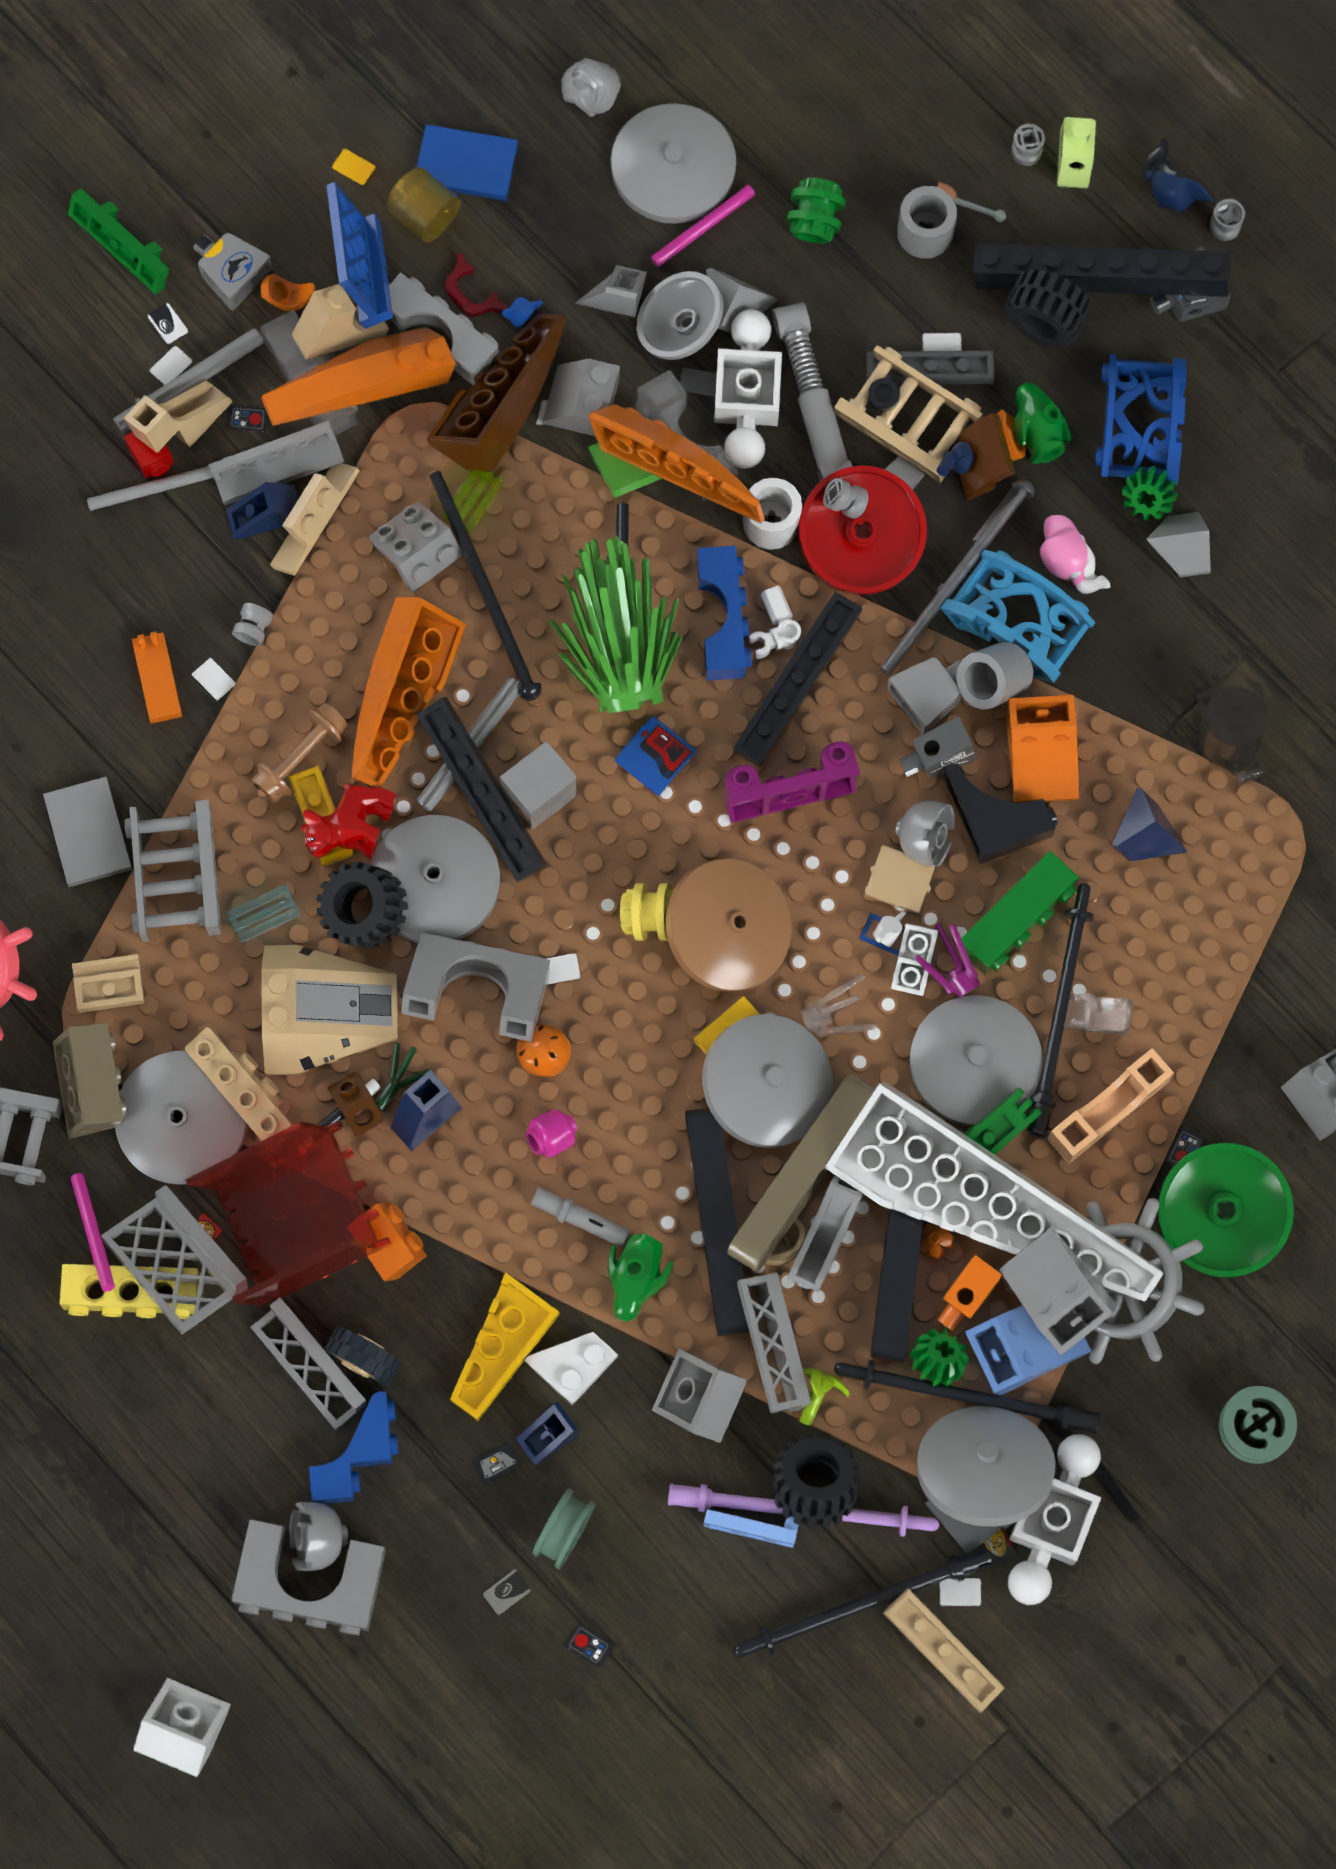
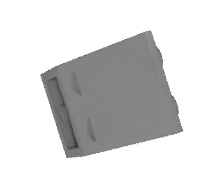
M1335 1049L1301 1069L1281 1087L1319 1141L1336 1132Z
M1052 1226L999 1269L1038 1329L1060 1355H1063L1114 1314L1118 1306Z

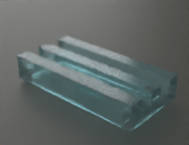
M286 884L226 912L241 944L301 915ZM284 895L285 900L238 922L237 917ZM287 907H290V910L285 911L243 932L242 929L264 918H267Z

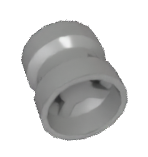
M1025 124L1016 130L1011 155L1018 164L1031 166L1040 160L1045 143L1043 130L1034 124Z
M1225 199L1217 203L1209 227L1215 238L1228 241L1237 237L1245 218L1244 207L1234 199Z
M835 478L828 484L824 492L823 503L826 508L833 511L841 510L844 515L855 519L862 515L867 506L868 492L857 485L850 486L849 482Z
M245 603L240 612L242 618L240 622L235 624L232 635L246 644L261 646L265 639L264 630L270 626L274 616L270 611L259 605Z

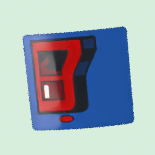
M653 716L615 758V762L659 796L697 753V750Z

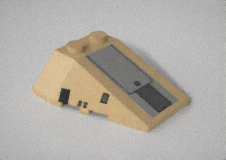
M300 945L264 946L261 975L262 1043L265 1076L299 1075L308 1072L309 1069L326 1063L330 1064L357 1052L359 1054L398 1040L397 974Z

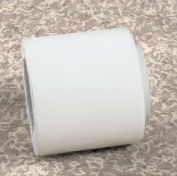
M778 478L763 479L755 483L749 491L760 502L765 519L761 524L743 516L744 532L749 540L758 547L769 550L780 549L790 544L798 534L802 512L801 496L797 489L786 480ZM772 515L775 516V521L777 522L770 523L766 521Z

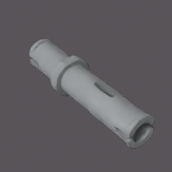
M541 1187L538 1188L531 1203L532 1206L558 1217V1222L564 1223L566 1221L621 1248L624 1246L630 1233V1229L575 1204L574 1199L570 1197L564 1199Z

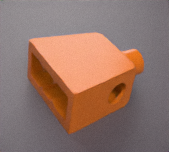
M974 1255L943 1299L948 1305L937 1320L952 1332L964 1316L972 1320L1003 1279V1275L977 1255ZM964 1290H969L974 1294V1297L967 1305L960 1303L958 1299Z

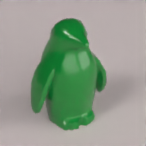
M1028 382L1021 384L1016 391L1015 405H1018V413L1013 424L1014 438L1020 446L1024 447L1026 444L1031 453V463L1039 464L1041 462L1048 463L1054 461L1065 452L1064 441L1066 443L1070 442L1071 435L1067 422L1058 407L1055 406L1054 402L1040 387Z
M644 1233L631 1235L618 1261L616 1258V1245H612L607 1269L614 1291L613 1313L622 1321H632L637 1317L646 1300L655 1295L666 1284L673 1268V1261H670L663 1272L660 1273L663 1244Z

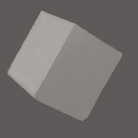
M547 742L540 745L500 776L502 790L510 803L530 825L531 830L535 829L576 797V775Z

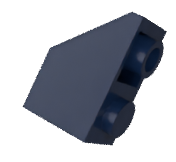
M429 1070L405 1091L391 1129L413 1151L458 1112L462 1106L438 1077Z

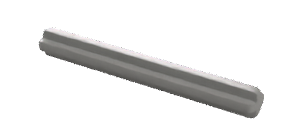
M509 677L468 730L477 748L482 745L518 697L522 684L516 679ZM445 762L417 798V804L426 811L430 812L433 810L455 780Z

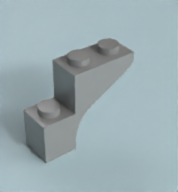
M836 1175L833 1176L816 1217L787 1277L798 1286L819 1292L834 1262L845 1233L863 1196V1193Z

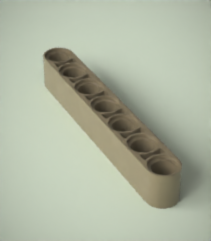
M852 1073L847 1075L735 1235L727 1254L756 1272L764 1266L829 1172L824 1167L877 1087Z

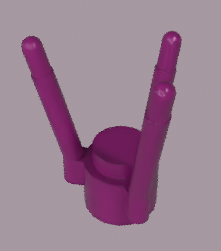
M936 923L935 928L938 930L943 944L957 967L948 973L951 980L948 981L920 955H917L915 960L944 987L948 995L955 991L958 998L981 984L977 978L979 975L972 966L956 925L950 924L949 927L961 959L942 925Z

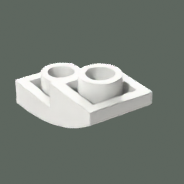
M906 923L891 989L920 996L924 995L928 972L915 960V957L920 955L931 964L938 930Z

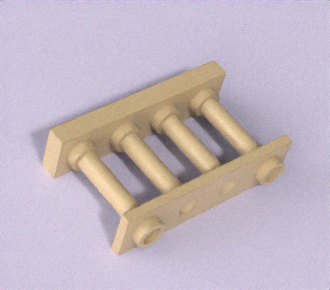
M877 345L874 349V356L880 363L855 399L851 398L849 402L842 397L834 406L835 415L941 483L944 477L937 473V467L969 420L975 423L983 418V413L980 412L981 407L968 398H965L964 401L910 367L901 361L902 356L894 349L886 347L884 350ZM892 369L906 378L900 387V401L894 409L883 412L881 416H876L874 419L865 413V405L869 401V387L875 380L885 378L889 370ZM916 386H919L931 394L932 398L907 434L903 433L900 436L891 430L893 427L891 423ZM945 403L959 414L933 451L929 450L926 453L917 447L919 444L917 440L942 404Z

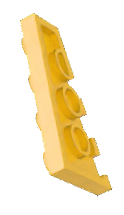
M505 1272L496 1298L493 1300L482 1330H480L477 1336L475 1346L452 1393L451 1402L476 1421H479L526 1357L560 1315L559 1311Z

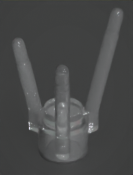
M860 974L817 1001L806 1004L807 1008L800 1010L805 1028L812 1034L816 1033L818 1038L831 1034L874 1030L876 1028L875 1024L827 1027L828 1024L832 1023L830 1013L859 1001V996L854 995L829 1006L826 1003L863 981L865 975Z

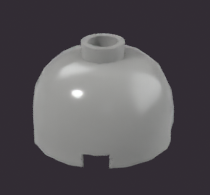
M926 800L914 804L907 810L904 817L901 816L898 819L896 835L899 836V843L903 853L909 859L925 866L938 867L947 856L952 842L946 840L948 829L954 831L955 827L953 807L943 802Z
M297 1502L295 1505L299 1510H292L289 1527L290 1548L296 1547L298 1558H292L293 1565L298 1571L324 1569L336 1560L340 1554L341 1547L346 1546L348 1540L346 1525H341L340 1518L333 1508L322 1503Z

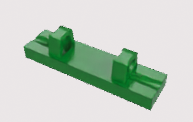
M80 188L71 196L68 215L155 295L165 288L169 268L160 261L162 248L155 241L144 246L116 221L118 207L111 201L100 206L83 189Z

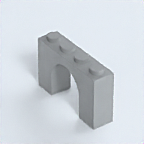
M421 932L403 992L401 1014L434 1021L442 992L450 982L468 975L482 976L497 983L506 995L501 1013L499 1035L532 1042L548 983L551 960L536 955H525L503 948H493L471 941H460L438 934L432 935Z
M255 1520L249 1521L231 1600L235 1605H239L238 1611L252 1615H258L259 1609L273 1612L272 1618L292 1622L293 1616L306 1619L305 1625L326 1629L327 1623L340 1626L339 1632L359 1636L360 1630L369 1631L386 1553L385 1547L350 1540L343 1576L337 1588L321 1600L312 1602L300 1601L289 1596L282 1589L278 1579V1564L286 1532L285 1528L280 1525Z

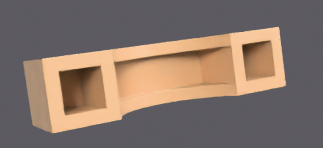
M1151 1048L1129 1066L1119 1078L1095 1099L1073 1112L1050 1132L1047 1140L1064 1160L1070 1164L1170 1081L1174 1072L1155 1050Z

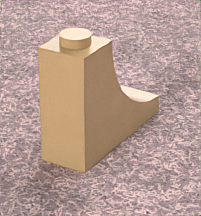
M337 284L313 292L291 335L306 360L364 343L371 339L383 337L389 328L384 321L365 329L359 322L358 308L353 305L343 287Z

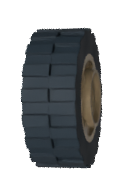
M338 1325L323 1349L353 1372L365 1378L369 1377L385 1386L390 1385L402 1363L376 1342Z

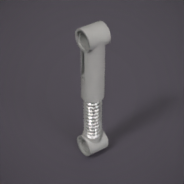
M801 302L773 309L772 316L778 339L783 340L785 345H787L786 349L788 350L789 359L793 366L792 369L796 376L795 380L797 381V386H799L800 396L798 397V402L818 467L820 482L828 475L840 469L851 467L852 464L846 455L828 390L822 388L823 384L820 383L822 380L819 378L820 374L817 373V364L814 363L816 359L813 358L814 353H811L813 349L810 348L811 343H809L810 339L808 338V334L811 332L809 315L805 303Z

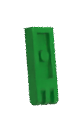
M1018 1087L964 1135L995 1155L1039 1117L1042 1111L1036 1106L1026 1114L1025 1111L1033 1104V1101L1026 1097L1017 1105L1016 1101L1024 1094V1091Z

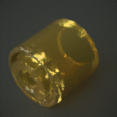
M417 167L406 173L395 184L389 195L386 209L423 242L429 243L439 237L452 223L460 209L461 199L425 168Z

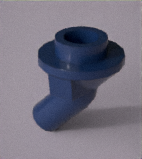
M966 442L956 443L952 450L947 452L936 470L937 473L945 477L952 468L956 473H966L974 460L970 445Z

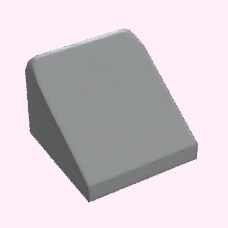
M900 456L885 469L900 477L912 490L924 477V473Z

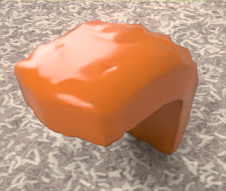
M277 274L267 275L260 286L261 297L275 307L285 311H297L304 307L316 290L313 283L294 284Z

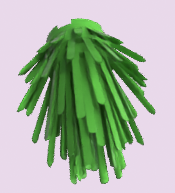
M617 535L614 540L608 539L606 541L608 550L607 561L600 558L596 539H592L590 545L585 542L586 552L581 548L578 550L582 569L576 568L574 573L593 636L576 590L570 587L567 576L562 575L575 610L571 615L594 661L595 667L568 623H562L565 636L557 623L549 620L588 678L565 653H559V656L570 667L567 669L597 698L600 713L608 710V713L639 709V706L645 704L644 701L652 700V705L663 702L662 685L683 638V635L678 636V631L672 633L668 643L679 598L674 600L671 613L668 614L663 622L666 596L660 599L659 608L654 607L652 610V583L649 560L644 557L641 561V593V581L637 580L635 575L634 558L632 557L630 560L628 545L623 541L619 542Z

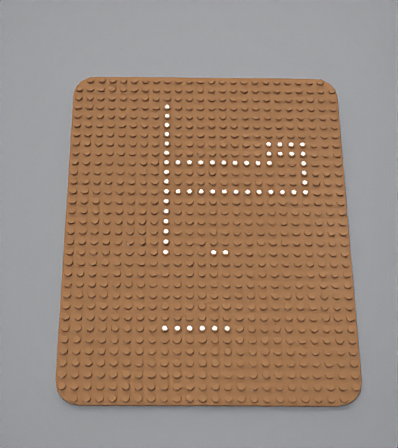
M438 402L411 404L388 416L370 439L356 465L360 472L300 566L275 611L270 626L264 631L265 639L262 645L256 646L162 816V818L190 816V812H196L195 801L209 800L212 809L222 935L208 936L205 926H200L199 923L148 928L149 942H142L139 932L134 933L132 926V913H137L135 874L133 869L82 962L138 954L145 1004L79 1013L76 1004L74 979H72L62 1006L63 1030L65 1031L68 1027L108 1023L109 1032H112L115 1038V1051L112 1052L114 1065L119 1066L121 1073L120 1085L123 1086L131 1073L148 1059L167 1052L185 1051V1047L206 1027L212 1028L230 1051L241 1052L242 1054L244 1052L248 1053L258 1064L256 1070L263 1079L265 1077L269 1078L278 1087L279 1092L277 1095L283 1101L278 1108L293 1124V1127L272 1147H266L248 1125L243 1143L244 1146L369 1208H372L377 1203L391 1202V1204H395L402 1211L405 1217L404 1223L408 1227L503 1274L506 1272L515 1280L675 1358L678 1349H682L721 1366L748 1380L743 1390L744 1393L768 1404L750 1333L717 1336L685 1119V1111L709 1108L702 1084L706 1054L695 1044L694 1037L744 996L759 1014H772L789 1018L805 1027L816 1037L830 1062L833 1076L832 1096L850 1073L875 1087H878L880 1083L885 1081L965 1134L972 1127L957 1125L943 1119L923 1102L913 1084L909 1065L912 1041L922 1021L939 1005L958 998L957 994L954 991L948 995L944 987L929 973L923 996L891 989L898 956L862 941L859 937L870 913L882 918L884 916L895 918L903 911L906 913L900 921L903 927H905L906 923L936 929V923H940L961 959L949 927L950 924L956 925L962 938L1051 850L1079 877L1075 886L1077 890L1081 883L1090 885L1091 892L1087 912L1094 915V920L1084 923L1051 1092L1056 1100V1107L1051 1110L1047 1130L1048 1135L1047 1137H1037L1027 1134V1126L995 1155L1090 1221L1087 1205L1094 1201L1099 1204L1107 1225L1116 1223L1134 1224L1301 872L1306 851L1302 823L1289 802L1264 785L1074 697L1077 723L1079 800L1045 802L1047 807L1051 806L1058 821V824L1055 825L1056 829L1053 837L980 864L943 779V774L929 779L925 770H922L909 777L906 776L899 759L916 752L912 741L922 734L887 690L890 677L921 662L935 657L946 669L957 660L962 661L963 658L970 653L976 652V650L926 627L892 674L887 676L880 670V667L915 623L914 621L859 595L845 593L832 588L808 571L635 490L614 498L601 474L518 435L493 472L466 470L429 445L426 440L449 405ZM441 471L529 670L531 679L534 683H541L542 685L540 696L533 701L523 700L518 695L478 750L500 785L501 775L540 745L547 742L576 775V797L533 830L530 829V825L514 808L547 863L546 866L523 881L516 882L456 780H454L432 811H426L417 804L418 796L444 763L443 758L422 723L418 720L413 728L415 731L413 737L409 742L403 744L399 751L400 758L381 787L396 794L394 809L388 822L381 820L379 815L373 814L366 816V823L380 829V834L376 841L378 843L377 847L383 838L395 827L420 816L444 815L470 824L487 839L495 852L500 871V890L495 907L487 920L476 931L460 939V941H471L483 946L503 948L525 955H536L544 959L573 953L577 954L581 977L579 979L547 984L536 1025L547 1024L558 1028L570 1042V1060L565 1069L555 1076H535L528 1073L522 1068L517 1059L516 1046L518 1039L499 1035L501 1013L506 995L502 988L494 981L477 975L463 976L453 980L442 992L434 1021L401 1014L402 999L400 995L405 988L418 943L398 934L397 936L390 934L391 941L387 944L379 943V947L360 948L338 942V939H334L327 934L329 930L322 928L320 921L324 918L318 916L316 908L321 907V902L316 900L317 894H323L324 889L320 887L322 882H329L328 874L333 870L340 872L339 866L343 864L351 865V862L370 864L372 859L365 857L361 850L352 849V857L322 867L320 859L313 856L305 846V833L300 831L305 821L288 780L290 775L319 765L335 808L338 807L345 792V783L355 786H367L351 777L354 745L366 684L396 597H420L466 624L446 683L440 692L434 694L429 704H433L442 697H447L467 731L509 677L520 682L464 554L412 592L406 587L395 565L375 548L369 540L370 535L380 526L389 522L406 507L415 502L422 503L446 524L456 539L429 477L431 473ZM627 503L629 504L630 560L632 557L634 558L635 575L637 580L641 581V593V561L646 557L650 562L652 610L654 607L659 608L660 599L666 596L664 622V619L671 613L674 600L679 598L668 643L672 633L678 631V636L683 635V638L662 685L663 702L652 705V700L644 701L645 704L639 706V709L608 713V710L600 713L597 698L567 669L570 667L559 656V653H565L588 678L549 620L555 621L565 636L562 623H568L595 667L594 661L571 615L575 610L562 575L567 576L570 587L576 590L593 636L574 573L576 568L582 569L578 550L581 548L586 552L585 542L590 545L591 540L596 539L600 558L607 561L608 550L606 541L608 539L614 540L616 536V504ZM736 545L737 556H743L744 576L738 577L739 587H745L746 606H741L742 617H748L749 636L754 632L769 633L770 629L777 627V625H773L761 598V593L775 586H780L793 615L791 620L796 621L801 627L800 642L791 649H771L766 657L756 659L755 651L762 649L765 645L760 641L750 644L749 636L743 637L744 648L751 649V667H746L745 678L706 681L704 641L723 627L727 614L722 603L714 595L699 590L697 548ZM836 591L863 607L862 613L760 768L733 752V747ZM1033 678L1028 691L1019 698L1070 694ZM961 695L959 703L931 730L959 716L973 744L977 760L961 766V771L976 788L985 794L1002 801L1013 802L1005 716L1007 703L982 710L971 706ZM323 703L330 705L335 710H340L341 716L348 723V727L341 735L342 741L336 743L325 735L286 776L283 781L292 792L290 796L284 795L276 803L270 802L265 797H258V790L250 780L258 772L257 766L259 763L266 765L274 771L316 727L308 717L307 713L310 710H317ZM653 716L697 750V753L659 796L615 762V758ZM842 741L852 746L860 771V775L855 776L856 793L730 823L724 801L726 774L733 767L738 765L754 767L758 772L760 783L765 784V781L771 777L784 776V778L797 776L799 771L807 768H816V771H818L821 762V752L830 743ZM933 752L929 756H934L938 752ZM1137 788L1143 789L1160 806L1187 852L1129 861L1112 846ZM926 800L939 801L953 807L955 827L954 831L948 829L946 840L952 841L950 849L941 865L934 869L929 883L931 890L925 894L919 914L865 896L864 894L871 877L870 868L875 866L881 846L884 845L903 852L899 843V836L896 835L898 819L901 816L904 817L907 810L916 803ZM192 829L154 832L143 852L193 847L194 843H199L198 831L192 832ZM718 859H737L751 863L763 870L775 881L786 899L792 927L788 952L778 970L770 978L757 986L733 992L708 988L695 981L681 968L671 951L669 942L660 941L657 932H649L646 941H636L633 935H626L620 922V902L623 892H626L627 889H633L636 883H646L649 892H657L660 883H670L672 889H675L679 881L691 870ZM194 860L144 865L145 883L194 879L195 875H201L200 863H195ZM440 873L428 874V877L435 879ZM368 887L359 891L352 902V916L357 924L369 916L373 907ZM197 892L146 896L147 915L198 910V907L204 906L203 894L197 895ZM1077 892L1066 904L1060 901L1052 909L1055 914L1044 926L1041 927L1037 924L1030 931L1032 937L1022 948L1018 949L1014 946L1006 954L1009 960L1000 970L995 972L991 969L984 975L972 964L979 975L977 978L981 984L963 995H981L996 998L1010 1004L1021 1012L1031 1023L1039 1038L1043 1054V1064L1071 925V919L1065 917L1064 913L1065 910L1074 909ZM872 920L866 937L875 940L872 934L880 922ZM900 932L891 946L892 948L900 951L904 932ZM938 933L931 965L949 981L951 979L948 973L957 967ZM300 945L397 974L398 1040L359 1054L357 1052L330 1064L326 1063L309 1069L308 1072L299 1075L265 1076L262 1043L261 975L264 946ZM395 1043L400 1044L398 1069L411 1047L416 1048V1052L401 1080L430 1069L462 1106L458 1112L411 1151L391 1129V1125L403 1095L414 1084L412 1083L398 1090L385 1111L379 1109L384 1121L363 1134L355 1136L346 1119H344L305 1152L296 1144L298 1139L338 1107L328 1087L344 1077L357 1072L364 1084L375 1079L381 1087L372 1096L374 1101L377 1099L390 1078ZM1153 1048L1174 1072L1170 1081L1073 1162L1068 1164L1047 1140L1050 1132L1073 1112L1095 1099L1119 1078L1129 1066ZM551 1053L550 1056L555 1058V1054ZM535 1060V1066H536V1067L538 1066V1061H537V1060ZM1032 1105L1025 1111L1026 1114L1031 1110ZM369 1109L360 1110L355 1116V1122L360 1124L367 1122L372 1116V1111ZM552 1109H558L565 1115L570 1114L576 1122L578 1130L575 1132L574 1146L552 1158H546L541 1154L536 1155L526 1140L529 1122ZM722 1128L737 1232L802 1139L782 1147L762 1148L746 1144ZM830 1171L797 1217L805 1230L804 1240L816 1217L829 1184L835 1175ZM539 1187L564 1199L570 1197L574 1199L575 1204L630 1229L624 1246L621 1248L616 1245L617 1261L633 1234L644 1233L663 1244L660 1273L663 1272L670 1261H673L671 1275L666 1284L655 1295L646 1300L634 1320L622 1321L613 1313L614 1291L609 1280L607 1266L611 1247L615 1244L566 1221L560 1223L557 1221L558 1217L532 1206V1200ZM863 1194L819 1292L812 1289H804L787 1278L795 1259L778 1266L765 1263L758 1272L742 1263L744 1279L778 1273L802 1368H815L823 1371L824 1374L833 1375L840 1379L849 1390L850 1394L848 1397L834 1387L826 1392L811 1426L918 1478L917 1460L919 1447L929 1428L949 1413L981 1405L871 1383L868 1390H863L864 1381L838 1376L834 1372V1366L837 1363H846L867 1368L868 1361L873 1360L875 1370L921 1379V1371L912 1370L914 1361L910 1359L911 1350L915 1346L917 1338L922 1334H926L932 1328L938 1333L946 1328L949 1336L958 1335V1344L967 1345L965 1354L970 1357L962 1377L957 1381H953L950 1385L994 1394L965 1331L996 1316L1023 1306L1004 1276L972 1320L964 1316L952 1332L937 1319L948 1305L943 1299L974 1255H977L999 1273H1001L999 1269L1016 1255L971 1239L955 1231H949L954 1236L955 1241L951 1248L942 1246L944 1248L942 1257L933 1258L929 1252L925 1253L919 1249L905 1361L870 1357L889 1208L879 1205ZM923 1220L921 1239L926 1237L923 1234V1228L930 1223ZM1127 1238L1119 1239V1241L1123 1244H1125ZM757 1286L748 1287L751 1299L761 1305ZM964 1290L958 1298L959 1302L967 1305L974 1297V1294L969 1290ZM754 1309V1313H755V1317H756L757 1314H758V1311H756V1310ZM762 1315L757 1323L759 1332L770 1338L765 1316ZM762 1342L763 1347H764V1349H765V1347L767 1346V1344H765L764 1342ZM770 1348L766 1355L767 1363L779 1371L773 1348ZM1067 1364L1001 1396L1048 1406ZM804 1375L810 1395L812 1390L811 1377ZM779 1381L774 1389L778 1403L787 1402L782 1382ZM784 1410L783 1412L800 1419L803 1410L790 1413L789 1410ZM1019 1414L1028 1419L1029 1421H1031L1037 1427L1039 1426L1042 1419L1038 1417Z

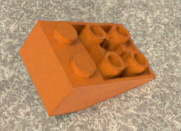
M1074 695L1009 698L1005 709L1013 802H1031L1039 799H1044V802L1079 800L1077 723Z

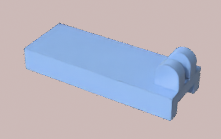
M708 1509L703 1527L793 1548L798 1525L793 1523V1516L786 1519L784 1527H779Z

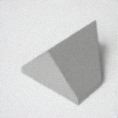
M616 265L610 276L575 304L636 318L647 272Z
M713 268L706 270L707 276L719 287L723 297V314L718 326L720 330L731 333L732 322L740 312L753 309L763 313L779 300L729 274Z
M1199 512L1167 516L1146 539L1177 572L1179 578L1211 572L1209 529Z

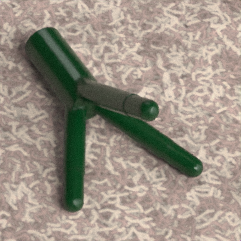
M394 1044L389 1081L375 1100L377 1107L382 1111H385L399 1089L418 1081L430 1070L426 1069L401 1080L416 1052L415 1047L409 1049L398 1069L400 1044Z

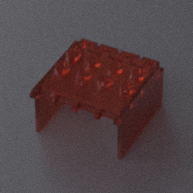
M301 1121L185 1179L187 1186L211 1190L216 1189L225 1212L236 1209V1212L230 1214L227 1218L236 1241L240 1242L246 1239L249 1241L239 1247L249 1272L259 1269L261 1273L252 1277L254 1287L232 1297L234 1303L261 1306L269 1301L277 1300L278 1298L282 1299L391 1245L389 1237L377 1240L370 1222L379 1218L380 1215L377 1210L366 1213L358 1194L359 1190L367 1187L365 1179L353 1182L345 1161L354 1156L353 1150L347 1149L341 1152L334 1133L343 1129L341 1121L328 1126Z

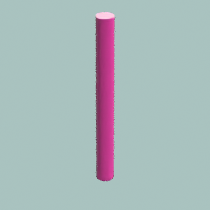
M749 185L745 186L650 257L652 263L656 267L661 266L755 195L752 187Z
M81 1173L74 1174L71 1177V1182L102 1291L109 1292L115 1288L85 1178Z

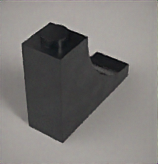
M958 763L945 767L943 779L980 864L1053 837L1056 829L1055 825L1058 824L1053 808L1051 806L1047 807L1044 799L1022 803L1002 801L976 788L963 774Z

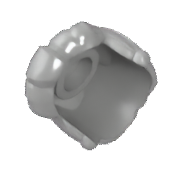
M587 58L576 62L567 69L561 80L563 99L566 102L575 103L589 117L608 111L612 107L621 86L620 78L614 68L606 63Z

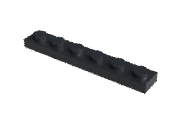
M836 591L834 592L734 745L733 752L761 768L862 613L863 607Z
M442 697L418 713L417 717L516 882L523 881L546 866V861L448 698Z

